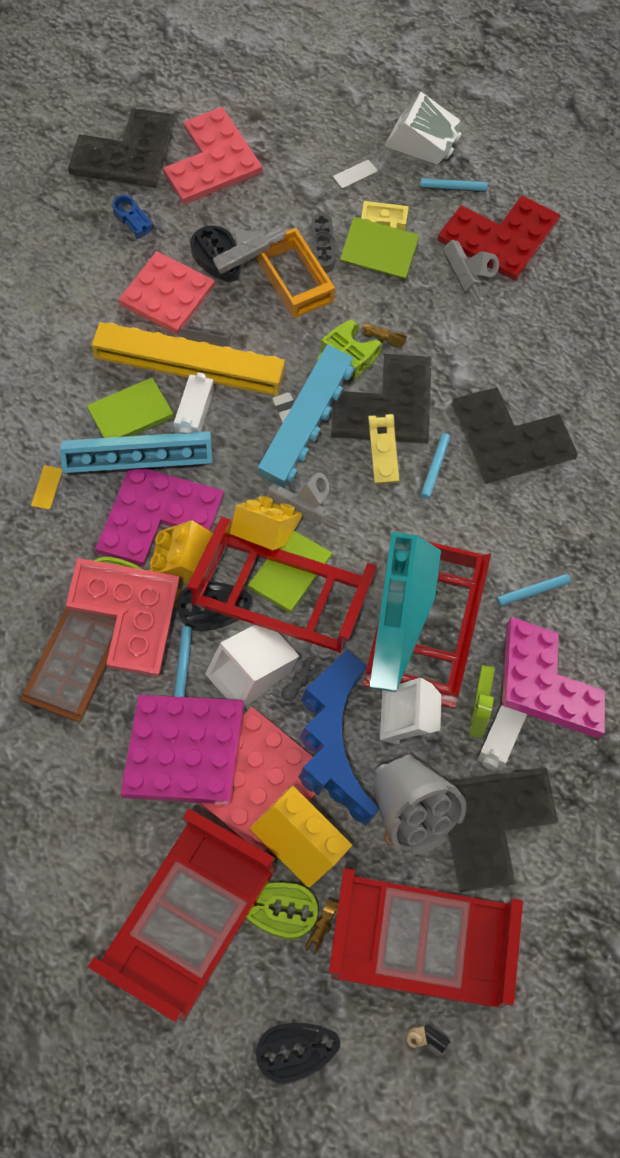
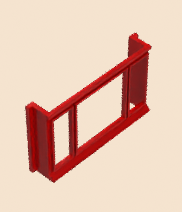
M221 516L187 585V589L192 590V604L341 653L344 642L349 641L377 566L367 563L363 575H359L281 549L271 550L231 535V519ZM226 546L247 552L249 555L227 603L203 596ZM257 556L327 578L306 629L235 606ZM335 581L357 588L338 639L314 632Z
M429 542L441 550V561L475 568L472 579L438 572L437 581L470 589L455 654L417 644L413 651L415 654L453 663L448 685L430 680L426 681L433 684L441 694V706L455 709L462 686L492 553L483 555ZM378 625L374 636L369 660L365 671V678L363 682V686L370 688ZM404 674L400 684L417 679L418 677Z

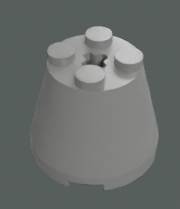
M405 755L389 764H382L376 769L373 792L388 838L397 850L409 851L411 855L428 852L447 841L448 839L445 835L450 832L456 823H462L466 814V801L463 795L454 785L423 765L412 755Z

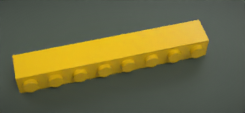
M99 322L91 345L94 359L189 378L190 374L196 376L197 373H203L206 375V378L213 379L215 384L273 396L279 395L285 374V360L276 356H265L252 351L245 352L227 346L221 347L207 342L191 341L183 337L167 336L159 332L142 331L134 327L118 326L115 323Z

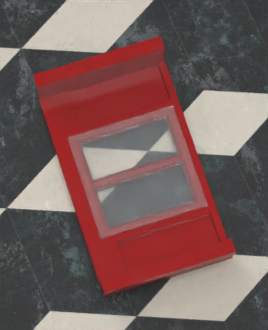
M189 808L182 817L187 824L103 958L100 961L93 957L88 965L89 969L175 1023L178 1019L183 1022L186 1020L238 930L275 872L272 865L275 859L273 856Z
M343 869L328 973L331 974L330 979L499 1009L506 1005H514L523 900L512 898L506 904L355 877V870Z

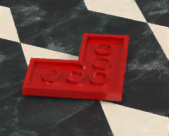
M521 195L500 225L460 205L438 234L437 241L445 245L451 240L458 241L465 255L470 258L481 251L495 254L499 260L498 272L516 281L559 222L561 215ZM492 259L487 263V267L493 269Z

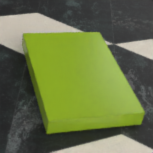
M353 217L340 262L406 280L418 244L419 234Z
M153 377L87 405V410L103 438L134 436L174 418L172 410Z
M296 531L292 533L285 546L278 548L327 564L332 557L331 551ZM267 559L249 583L248 589L292 614L318 575Z

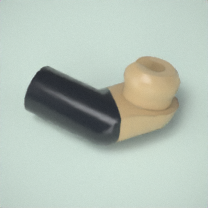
M430 1025L412 1028L408 1031L406 1037L407 1044L412 1048L431 1044L441 1053L445 1051L451 1042Z

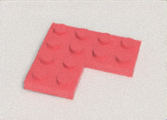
M223 107L183 122L184 129L200 153L163 168L165 177L183 205L263 173L262 165Z
M77 558L66 609L117 618L106 663L107 668L159 677L180 577Z

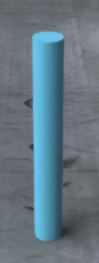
M421 178L420 187L487 192V182Z
M446 433L441 434L420 495L424 499H430L451 438Z
M564 574L498 596L496 598L497 603L501 607L570 584L571 580L568 574Z
M188 626L181 628L174 697H185L192 628Z

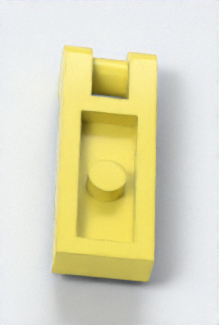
M388 414L381 418L368 416L374 485L399 483L393 414ZM386 427L387 433L378 434L377 428Z

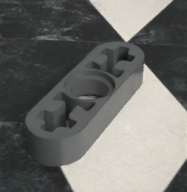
M318 213L313 216L311 225L313 254L325 273H328L335 266L332 219L326 213ZM319 223H323L324 231H320ZM324 239L327 240L329 244L326 246H320L319 244H317V242L319 240ZM326 254L327 263L322 261V255Z

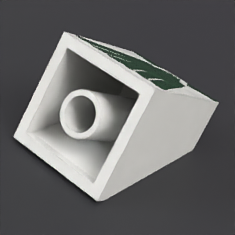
M420 92L400 115L385 146L438 164L443 158L447 160L452 154L454 148L451 146L460 138L462 133L459 130L463 122Z

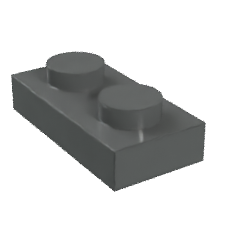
M185 325L180 329L179 337L187 340L207 342L221 347L230 344L231 334L190 325Z

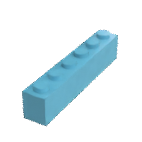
M328 344L326 345L259 464V476L282 488L286 486L287 482H293L298 472L295 469L298 462H303L307 457L309 442L317 439L321 430L318 427L322 420L326 421L332 411V408L329 406L333 399L336 401L339 399L343 391V387H341L345 379L349 380L355 367L352 366V356Z
M210 431L62 441L60 447L62 473L212 463Z

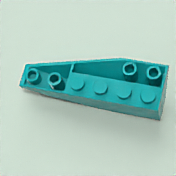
M398 532L391 533L370 689L397 691L435 600L441 550L418 535Z

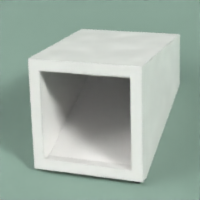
M253 625L219 644L205 675L226 699L243 700L245 708L289 674L296 664L299 655L278 632Z

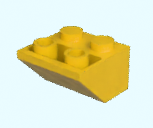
M259 496L257 499L247 500L235 506L230 534L268 549L276 550L286 545L300 522L303 513L294 510L295 507L292 505H279L274 503L270 497Z
M192 520L159 531L155 539L156 545L150 561L149 571L179 576L180 583L188 584L213 533Z

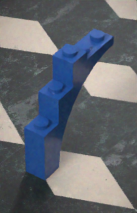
M347 649L305 689L301 698L305 707L310 712L317 714L304 727L300 736L303 745L309 751L315 752L316 755L303 766L298 778L307 790L313 791L318 796L326 789L330 797L335 802L344 805L356 821L362 822L367 826L375 817L379 808L365 794L354 777L345 755L342 739V715L347 696L361 679L367 666Z

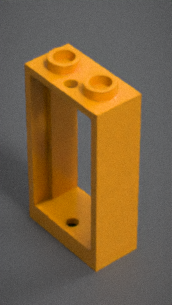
M297 228L286 231L283 240L277 243H270L271 249L255 256L258 264L293 319L334 302L335 287ZM293 248L318 286L294 297L291 296L269 261V258Z

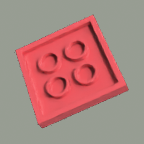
M156 251L118 301L120 306L178 335L180 329L187 324L215 287V280Z

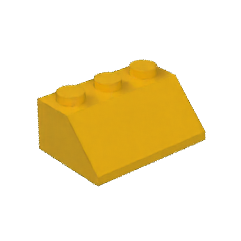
M293 785L287 788L249 828L307 888L311 887L329 871L352 846Z

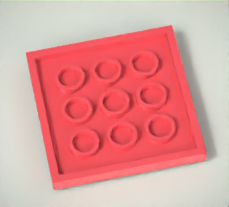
M251 707L243 715L230 805L199 804L236 836L267 852L269 849L249 828L292 785L309 802L316 797L317 794L307 790L298 778L303 766L313 756L256 709Z

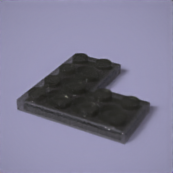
M132 108L122 141L79 134L68 166L69 174L156 188L175 124V114Z
M384 354L382 394L342 391L337 401L333 399L331 437L370 440L368 416L381 418L385 417V415L393 414L396 441L428 443L432 357ZM386 427L377 428V433H387Z
M498 387L452 399L453 409L485 484L577 458L578 453L560 414L515 426Z
M547 768L448 781L459 790L466 801V814L462 823H456L448 833L459 893L514 885L515 877L505 830L556 824L558 822Z

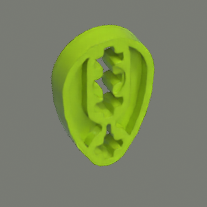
M268 883L256 902L258 905L252 907L246 917V920L260 931L276 938L292 941L301 939L312 931L317 920L318 906L313 894L301 885ZM276 903H281L282 909H288L289 905H294L297 912H302L303 908H308L309 914L313 915V917H308L306 922L301 921V916L297 914L293 915L292 919L287 918V913L279 912L278 916H274L273 910L269 909V907H274Z

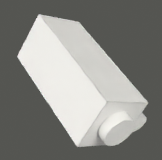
M197 373L196 376L189 375L174 421L175 433L202 432L214 394L213 379L206 378V375L203 373Z
M501 705L477 761L482 762V765L487 769L503 771L527 714Z

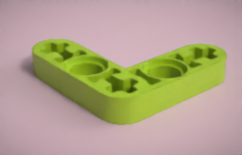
M481 665L470 721L469 737L482 739L489 722L494 699L490 694L495 667Z

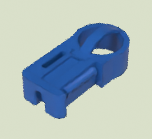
M119 195L113 200V214L132 230L136 239H140L152 231L151 220L138 207L132 197ZM121 203H127L132 208L126 212Z

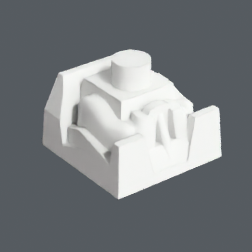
M417 678L399 684L396 692L382 690L380 740L400 744L401 739L440 731L441 694L433 684L423 678Z

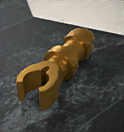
M368 323L362 325L364 328L361 330L362 334L379 338L381 342L386 340L396 347H402L406 342L407 335L403 333L389 332L387 328H376L375 325Z
M328 898L319 921L316 920L314 924L313 934L306 943L305 949L307 952L312 943L316 944L313 954L319 951L325 933L328 934L331 929L329 924L338 908L337 902Z

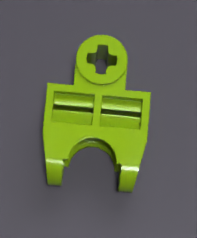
M349 320L337 326L321 339L320 353L322 354L328 344L352 356V366L355 368L351 378L355 380L373 364L380 354L383 344L377 339L365 343L355 341L353 337L359 329V324L354 320Z

